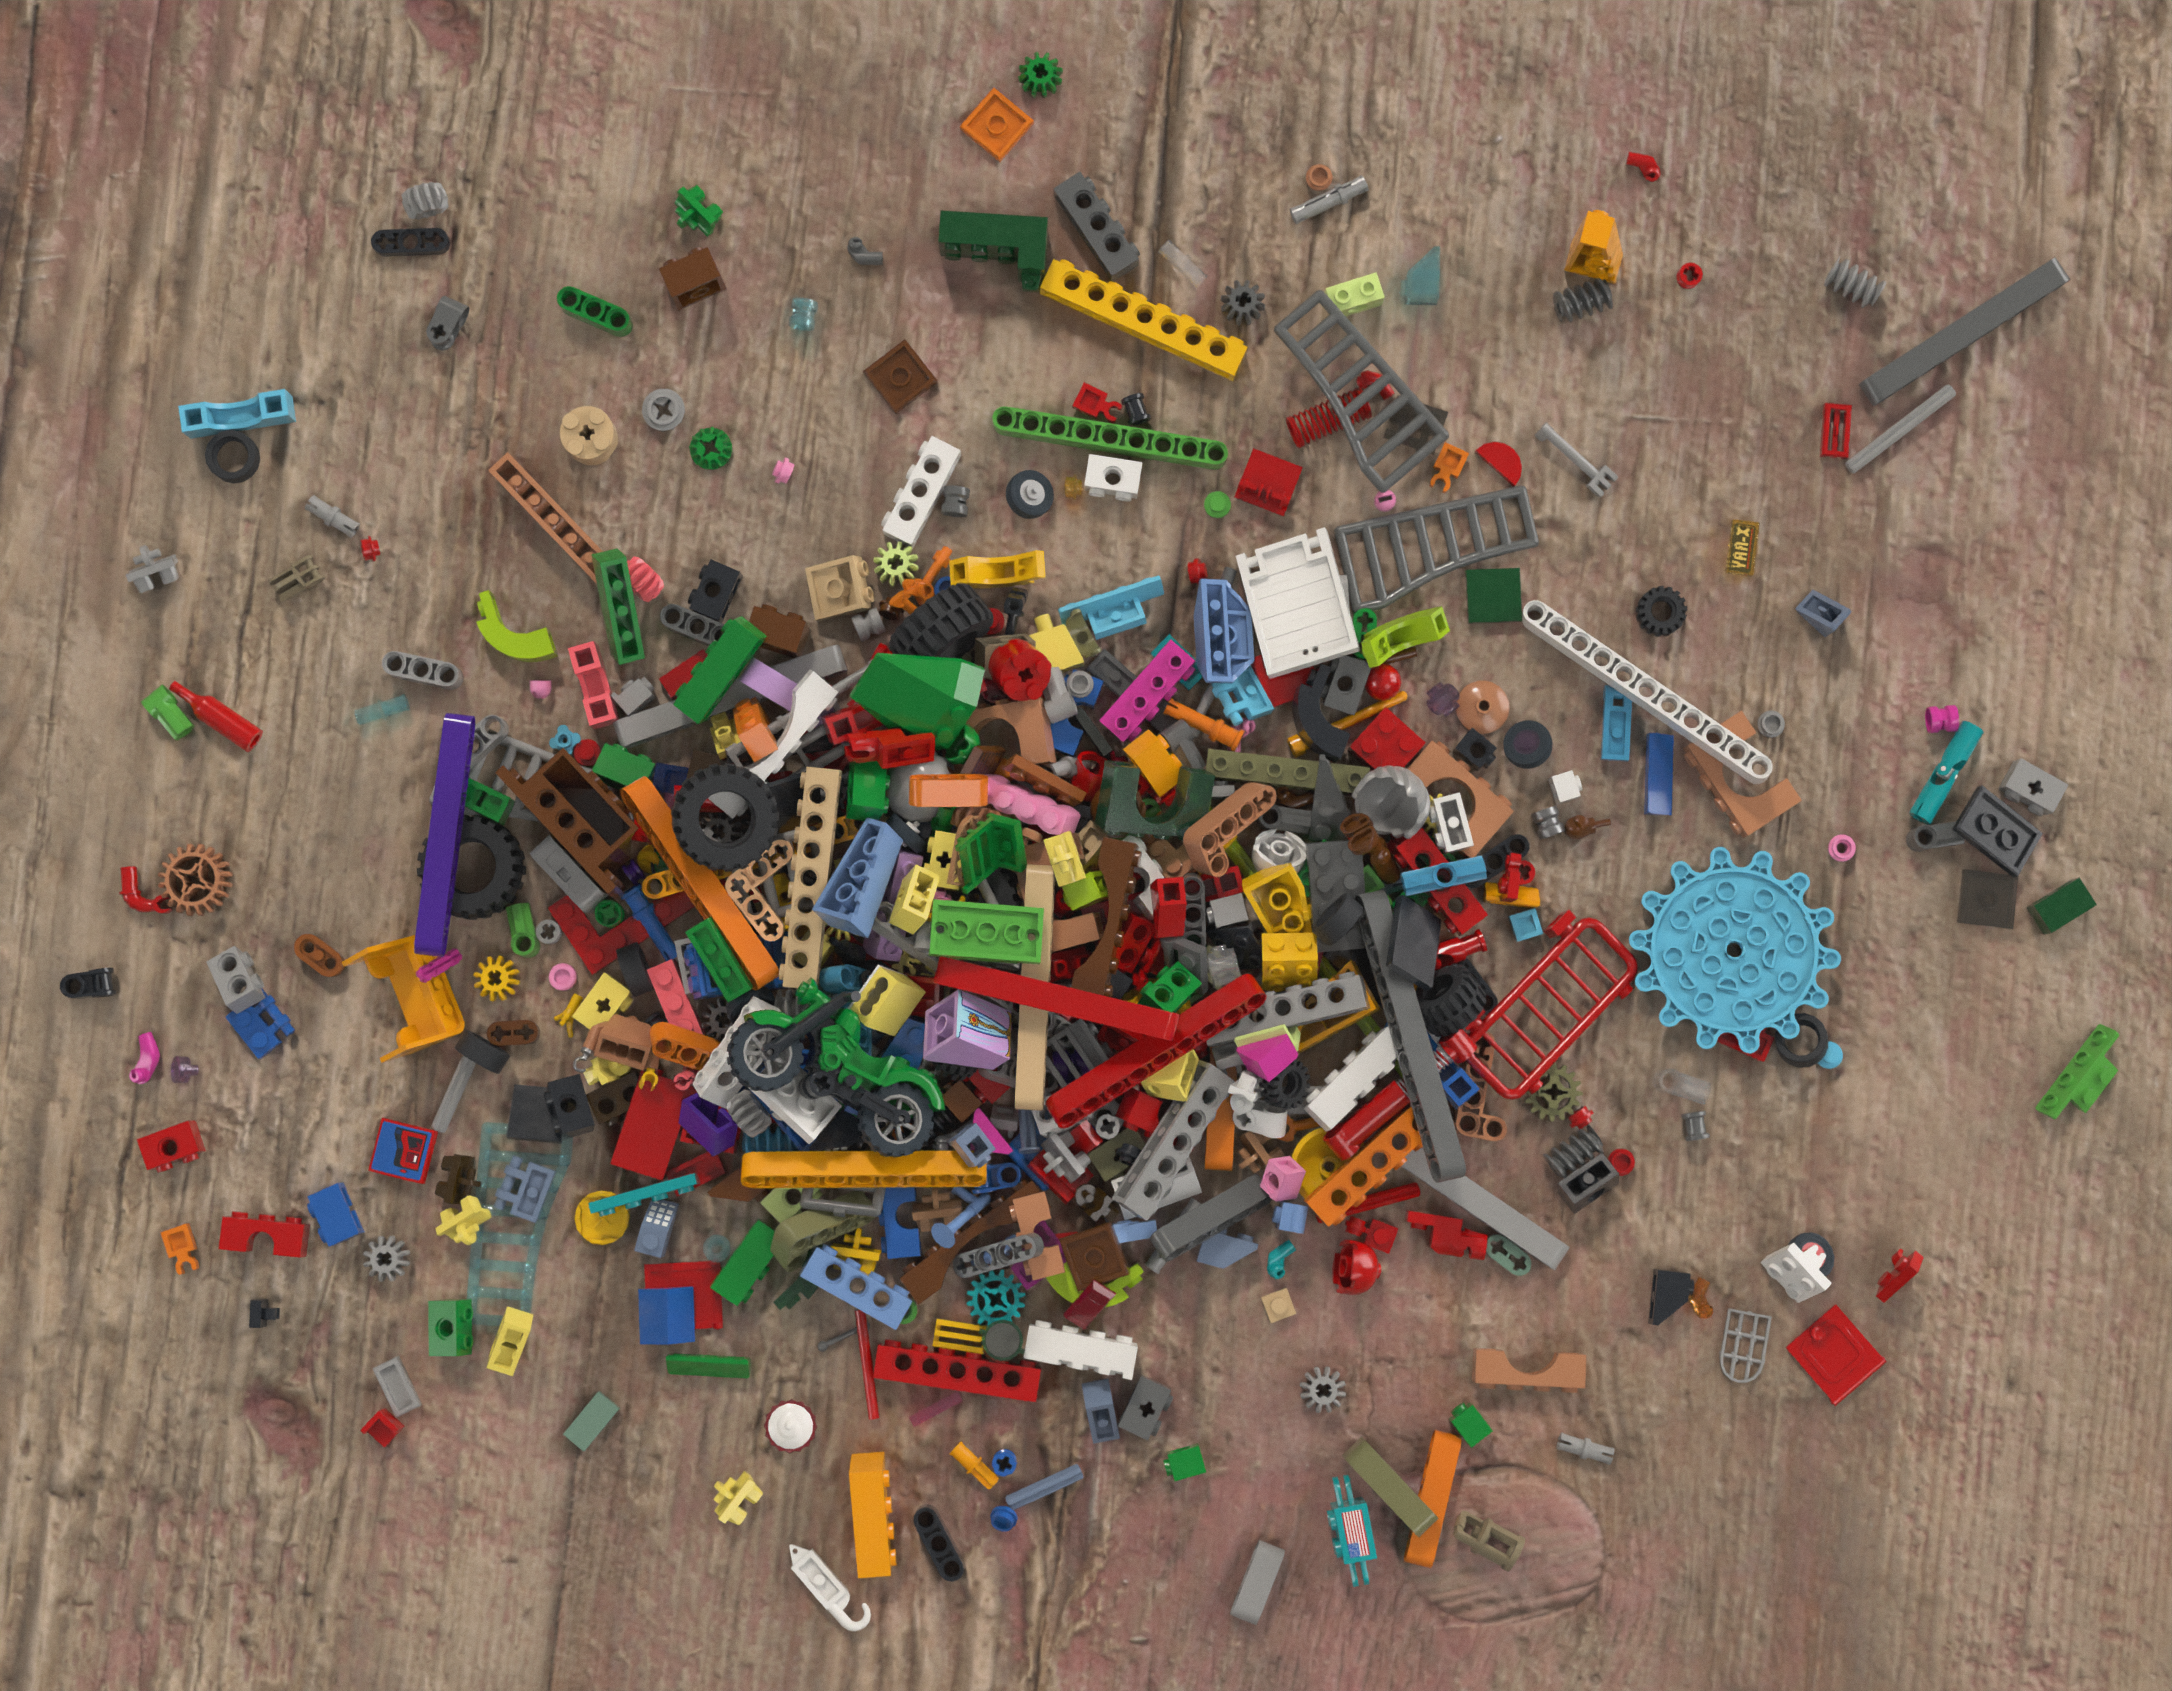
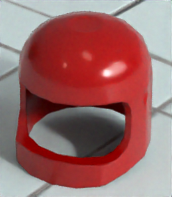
M1083 751L1079 753L1075 764L1078 773L1072 777L1071 784L1086 792L1083 801L1091 803L1099 789L1112 783L1116 770L1111 762L1100 754L1093 751ZM1094 760L1100 765L1098 774L1096 775L1087 770L1082 761Z

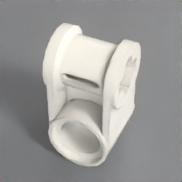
M1258 1099L1255 1101L1252 1110L1248 1113L1238 1114L1234 1111L1233 1121L1241 1130L1262 1134L1269 1138H1281L1286 1134L1288 1109L1271 1106L1269 1103Z

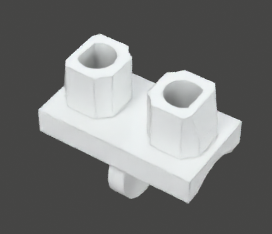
M1248 1070L1247 1072L1243 1071L1240 1079L1232 1083L1228 1090V1093L1233 1094L1230 1100L1231 1107L1238 1114H1246L1251 1111L1255 1101L1262 1097L1260 1092L1264 1090V1088L1259 1087V1083L1262 1082L1263 1078Z

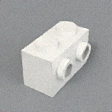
M1460 792L1433 799L1430 802L1431 807L1428 816L1431 823H1436L1438 833L1434 834L1437 848L1439 850L1442 849L1445 855L1474 846Z

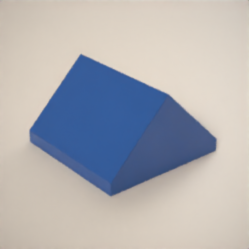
M693 1286L638 1289L640 1344L669 1345L695 1342Z

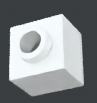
M1572 770L1548 779L1556 805L1581 796L1579 792L1582 791L1580 778L1578 775L1574 776Z

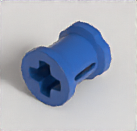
M1002 1449L995 1453L992 1466L997 1475L1005 1477L1015 1471L1017 1458L1011 1450ZM1005 1456L1009 1457V1463L1012 1466H1006L1004 1469L999 1468L1000 1462L997 1459H1003Z

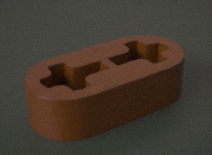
M530 1020L497 1021L492 1023L487 1029V1039L490 1043L497 1046L529 1045L536 1042L540 1036L539 1026ZM527 1024L529 1029L534 1030V1034L529 1035L528 1040L523 1035H516V1030H524ZM498 1026H501L502 1030L511 1031V1036H503L502 1041L499 1042L498 1037L493 1036V1032L498 1031Z

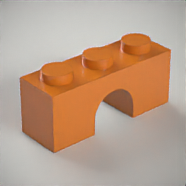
M756 696L752 699L745 698L735 705L736 708L732 709L737 734L755 763L778 750L776 739L768 727L772 722Z

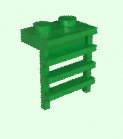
M988 813L985 822L979 821L975 830L969 829L965 838L959 837L957 839L958 844L955 845V851H958L960 855L965 884L962 888L963 893L968 894L999 867L1020 873L1027 868L1020 820Z

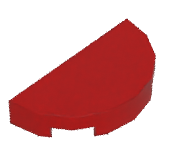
M1490 442L1483 444L1475 450V453L1513 487L1516 486L1521 477L1522 464L1519 455L1512 447L1505 443Z

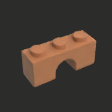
M1045 1191L1013 1199L1014 1205L1009 1206L1012 1221H1018L1021 1231L1016 1233V1237L1033 1233L1035 1226L1039 1222L1052 1218ZM1029 1243L1021 1247L1025 1248V1250L1032 1249V1244ZM1059 1244L1050 1247L1044 1246L1040 1256L1023 1261L1026 1276L1032 1275L1033 1280L1065 1272Z

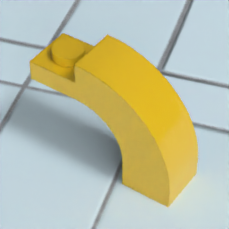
M1040 550L1007 557L983 558L965 556L949 560L951 585L965 583L973 589L1002 588L1034 583V580L1046 578L1044 551Z

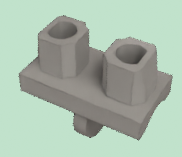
M146 545L140 547L141 555L133 557L135 565L143 562L145 565L130 570L126 574L128 582L133 581L139 592L143 593L155 587L150 574L159 572L164 584L176 581L179 578L175 566L178 559L176 554L154 562V558L161 556L160 550L150 551Z
M1068 1130L1059 1134L1053 1133L1041 1146L1046 1152L1043 1157L1049 1164L1043 1169L1044 1172L1047 1174L1054 1170L1059 1178L1064 1175L1071 1184L1085 1172L1084 1169L1091 1160L1083 1151H1080L1075 1156L1071 1153L1068 1147L1075 1141Z

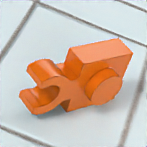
M1445 442L1433 466L1434 469L1440 472L1431 478L1429 487L1432 488L1437 480H1441L1445 485L1442 493L1445 494L1451 485L1449 477L1458 478L1469 453Z
M190 1223L160 1232L168 1258L177 1257L175 1268L179 1275L185 1274L183 1266L186 1261L191 1264L192 1270L199 1269L198 1260L191 1256L190 1251L198 1249Z

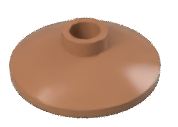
M1476 681L1464 687L1459 693L1455 706L1456 715L1460 723L1467 730L1474 728L1480 734H1489L1498 730L1507 720L1509 701L1505 692L1498 685L1489 681ZM1482 701L1486 702L1488 710L1482 711L1479 708V703Z

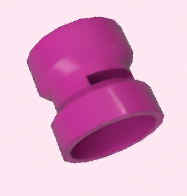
M1947 705L1941 709L1936 706L1927 707L1925 711L1927 732L1938 733L1940 730H1946L1947 732L1958 731L1959 713L1956 705Z

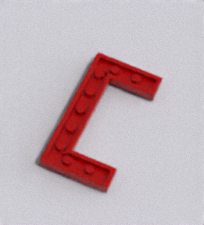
M719 880L722 886L724 887L726 880ZM685 891L657 898L653 901L655 905L654 912L664 928L695 908ZM568 895L548 907L592 975L597 974L618 959L617 949L636 942L640 945L650 938L640 920L634 919L633 916L600 937L584 911Z

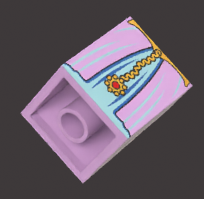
M958 989L925 1012L923 1059L962 1066L995 1069L1010 1059L1011 1011Z

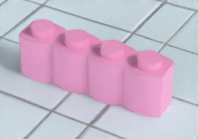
M986 774L988 776V804H992L998 811L1005 814H1015L1019 820L1027 824H1038L1043 831L1049 834L1060 835L1067 831L1075 833L1081 815L1074 808L1068 805H1057L1053 799L1045 795H1034L1029 788L1019 784H1011L1003 776Z

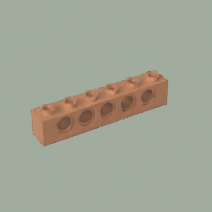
M507 452L488 471L597 584L591 555L603 551Z

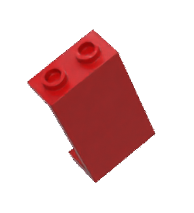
M658 1069L654 1072L658 1077L654 1090L651 1091L652 1084L645 1080L643 1088L640 1089L639 1081L646 1072V1070H641L610 1164L663 1181L681 1127L678 1122L682 1100L691 1096L694 1086L690 1085L686 1090H679L675 1084L680 1079L674 1082V1078L664 1077V1071Z

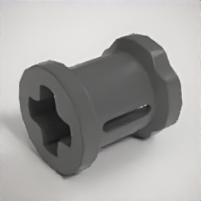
M1706 1111L1681 1114L1682 1119H1685L1687 1128L1686 1141L1710 1138V1133L1706 1132L1704 1122Z

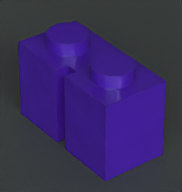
M697 1092L682 1100L678 1123L712 1156H715L734 1146L738 1126L724 1108L718 1110L719 1105L701 1098Z

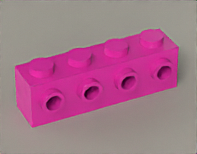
M1170 640L1099 721L1124 743L1128 739L1133 742L1142 732L1140 725L1146 719L1150 722L1158 714L1160 709L1157 706L1162 700L1165 699L1168 702L1178 691L1175 687L1181 679L1187 681L1196 669L1193 665L1196 661L1175 642Z

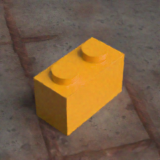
M1148 729L1123 750L1141 776L1150 784L1151 789L1161 797L1185 778L1179 769L1183 765L1174 753L1171 755L1166 749L1170 746L1160 734L1155 736Z

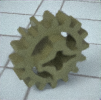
M1554 1063L1542 1075V1077L1545 1075L1547 1077L1546 1082L1532 1095L1529 1091L1526 1092L1529 1098H1526L1524 1103H1531L1533 1105L1529 1110L1530 1113L1539 1111L1538 1119H1543L1545 1115H1548L1549 1122H1554L1555 1115H1557L1559 1120L1562 1121L1565 1120V1112L1569 1115L1574 1114L1571 1108L1572 1105L1580 1106V1103L1575 1099L1576 1096L1583 1095V1092L1576 1091V1087L1581 1084V1081H1573L1572 1078L1576 1074L1574 1071L1568 1074L1565 1073L1566 1065H1562L1558 1070L1556 1063ZM1559 1076L1565 1079V1081L1569 1085V1088H1565L1560 1083ZM1552 1085L1555 1090L1564 1092V1094L1553 1096V1100H1551V1095L1541 1093V1091L1551 1089ZM1535 1096L1541 1097L1545 1102V1108L1537 1102ZM1564 1098H1569L1565 1106L1557 1110L1559 1102Z

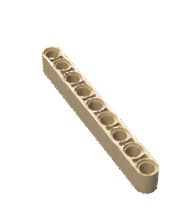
M1027 864L1024 907L1044 908L1041 963H1022L1021 976L1050 982L1055 874L1051 865ZM1028 934V939L1031 941L1035 940V936ZM1021 1004L1019 1006L1015 1109L1043 1111L1049 1011Z

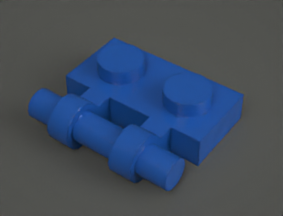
M263 989L265 999L259 1001L257 1006L254 1007L252 1005L238 1014L232 1011L225 1017L258 1059H262L282 1043L276 1035L277 1032L282 1030L286 1037L295 1032V1029L290 1024V1018L286 1014L281 1013L275 1005V999L271 995L268 996ZM265 1011L274 1020L270 1026L261 1016Z

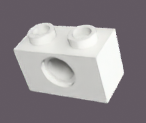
M1089 454L1084 491H1089V495L1095 497H1105V494L1116 495L1115 499L1121 501H1131V498L1137 499L1142 462ZM1114 473L1121 480L1116 485H1110L1105 480L1106 476Z

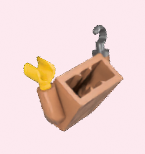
M617 1014L613 1015L609 1021L591 1027L581 1048L582 1056L575 1058L573 1061V1068L577 1072H585L586 1068L579 1069L576 1064L581 1060L587 1061L589 1056H597L643 1071L645 1068L647 1070L639 1081V1088L642 1089L645 1080L651 1082V1091H653L658 1082V1077L654 1072L658 1070L660 1058L652 1052L649 1034L651 1026L640 1022L635 1016L624 1017Z

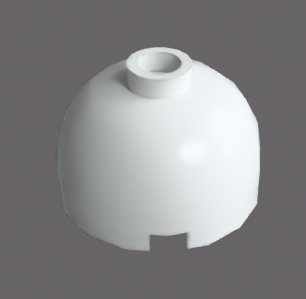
M1270 829L1259 834L1256 837L1252 851V861L1257 872L1276 865L1291 863L1296 873H1298L1307 857L1306 845L1298 836L1288 831H1285L1284 834L1276 833V829Z

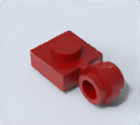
M1350 1216L1349 1221L1346 1220V1232L1359 1237L1364 1232L1366 1236L1363 1243L1385 1253H1390L1399 1228L1373 1218L1369 1228L1364 1227L1366 1221Z

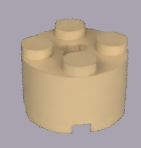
M582 406L567 413L562 419L560 439L564 448L575 460L585 465H598L610 458V455L618 445V433L605 412L596 407ZM591 431L593 434L590 435V440H586L585 436Z

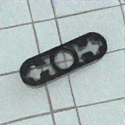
M440 228L379 230L371 238L373 249L377 254L384 257L441 255L449 250L451 244L449 236ZM425 235L427 241H434L436 236L439 235L444 242H440L439 247H435L431 242H426V248H423L424 240L422 236ZM408 236H416L418 238V244L413 249L404 247V240ZM386 237L389 242L398 241L399 249H397L395 244H386V249H383L378 243L382 242L383 238Z

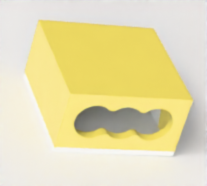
M877 965L859 991L861 999L858 1002H852L847 1009L856 1012L860 1022L866 1027L896 1036L926 992L907 975Z

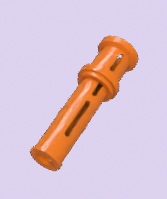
M1173 698L1169 700V704H1167L1164 710L1165 715L1167 714L1177 720H1184L1189 726L1209 735L1210 741H1218L1230 747L1231 751H1236L1245 733L1244 730L1238 731L1226 725L1222 719L1215 721L1175 701Z

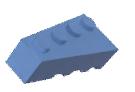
M866 818L812 910L830 927L868 938L903 839L887 823Z

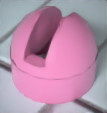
M1390 490L1384 493L1379 491L1374 498L1375 507L1382 512L1390 511L1396 503L1395 494ZM1392 497V500L1379 502L1380 498Z
M530 680L531 694L538 699L548 697L551 692V680Z

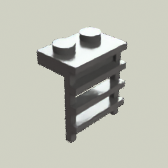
M1082 1019L1077 1020L1047 1040V1047L1051 1044L1054 1045L1076 1079L1081 1077V1074L1058 1041L1063 1036L1067 1035L1089 1070L1094 1069L1115 1055L1106 1041L1101 1043L1096 1034L1100 1031L1095 1023ZM1047 1054L1046 1065L1062 1088L1067 1086L1068 1084Z

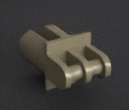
M312 555L305 556L295 563L291 562V567L268 580L270 585H275L273 588L276 593L280 594L278 598L281 603L305 589L310 591V588L325 579L324 575L319 574L318 565H314L312 562ZM305 565L307 569L301 572L299 568ZM311 575L313 579L306 582L305 578Z

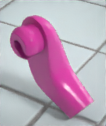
M152 1032L138 1036L140 1058L135 1068L129 1073V1078L133 1083L144 1084L148 1082L159 1062L160 1052Z

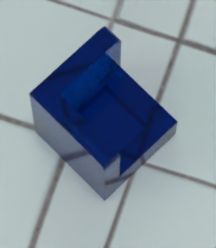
M656 762L653 785L660 793L674 794V785H682L687 778L689 768Z

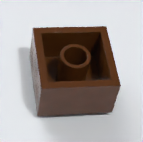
M708 247L692 249L688 252V256L679 260L678 258L670 259L663 264V267L659 268L678 311L726 290V286Z
M762 604L761 608L754 606L749 622L767 636L760 648L792 658L802 656L810 633V628L806 621L803 620V616L788 612L786 616L777 612V608Z

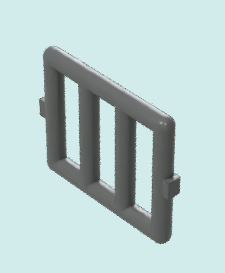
M887 1135V1136H886L887 1138H889V1139H891V1140H895L893 1136H890V1135ZM886 1187L839 1188L873 1192L871 1206L813 1199L814 1188L802 1189L800 1206L802 1208L834 1212V1216L845 1217V1214L879 1217L882 1212Z

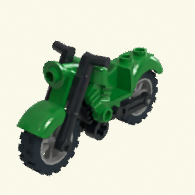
M810 977L807 982H801L795 994L798 997L797 1004H807L808 1007L793 1018L785 1013L766 1009L744 1015L745 1023L741 1024L731 1035V1041L727 1046L729 1055L727 1063L732 1068V1075L739 1079L740 1084L750 1087L751 1090L763 1092L776 1090L789 1084L798 1075L800 1064H803L804 1056H802V1050H804L803 1043H800L799 1039H805L806 1035L810 1041L808 1058L804 1068L808 1070V1075H805L799 1082V1092L804 1098L814 1100L830 1095L842 1104L858 1111L857 1118H860L858 1130L862 1132V1140L869 1144V1148L872 1151L878 1152L882 1156L901 1157L910 1155L914 1151L921 1149L923 1143L928 1141L930 1137L929 1132L933 1130L934 1122H931L933 1112L945 1110L943 1095L937 1085L938 1080L934 1079L935 1075L925 1069L920 1068L917 1070L910 1067L911 1063L902 1057L890 1055L877 1058L866 1054L859 1045L860 1019L853 1010L841 1008L846 1003L858 1002L861 999V994L858 991H843L829 998L818 989L815 980ZM767 1033L765 1044L762 1045L755 1035ZM751 1040L757 1048L753 1051H746L747 1045ZM783 1051L784 1060L778 1057L779 1054ZM747 1056H755L757 1059L752 1067L747 1061ZM772 1060L782 1065L774 1073H772L770 1063ZM760 1064H765L767 1074H761L755 1070ZM912 1118L914 1119L913 1126L908 1124ZM878 1123L886 1127L883 1133L879 1129ZM900 1126L911 1131L904 1139ZM893 1127L897 1140H891L886 1137Z

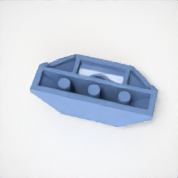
M1200 579L1194 610L1197 667L1206 683L1232 684L1254 662L1250 608L1231 588L1227 580Z

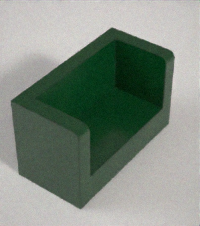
M2080 877L2069 880L2026 908L2045 935L2053 933L2097 904Z

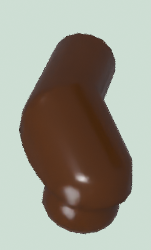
M1281 786L1276 790L1277 802L1286 808L1300 809L1313 804L1314 796L1311 790L1300 795L1288 790L1286 786Z

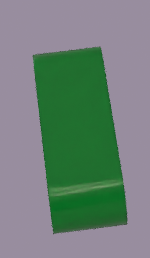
M571 286L563 287L558 292L557 302L568 316L618 337H625L632 331L633 322L627 311L623 308ZM568 297H577V301L573 306H565V300ZM593 307H600L601 312L598 316H589V311ZM623 317L626 319L623 326H613L616 318Z

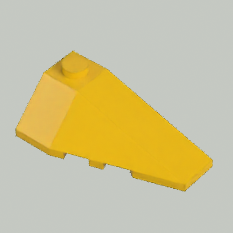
M1291 863L1262 869L1242 880L1243 891L1267 933H1312L1304 885Z

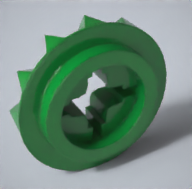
M712 426L700 429L698 433L692 436L689 446L690 455L699 467L707 470L718 469L729 461L732 454V443L723 430ZM716 440L715 448L720 454L716 452L705 454L706 448L702 442L711 444Z

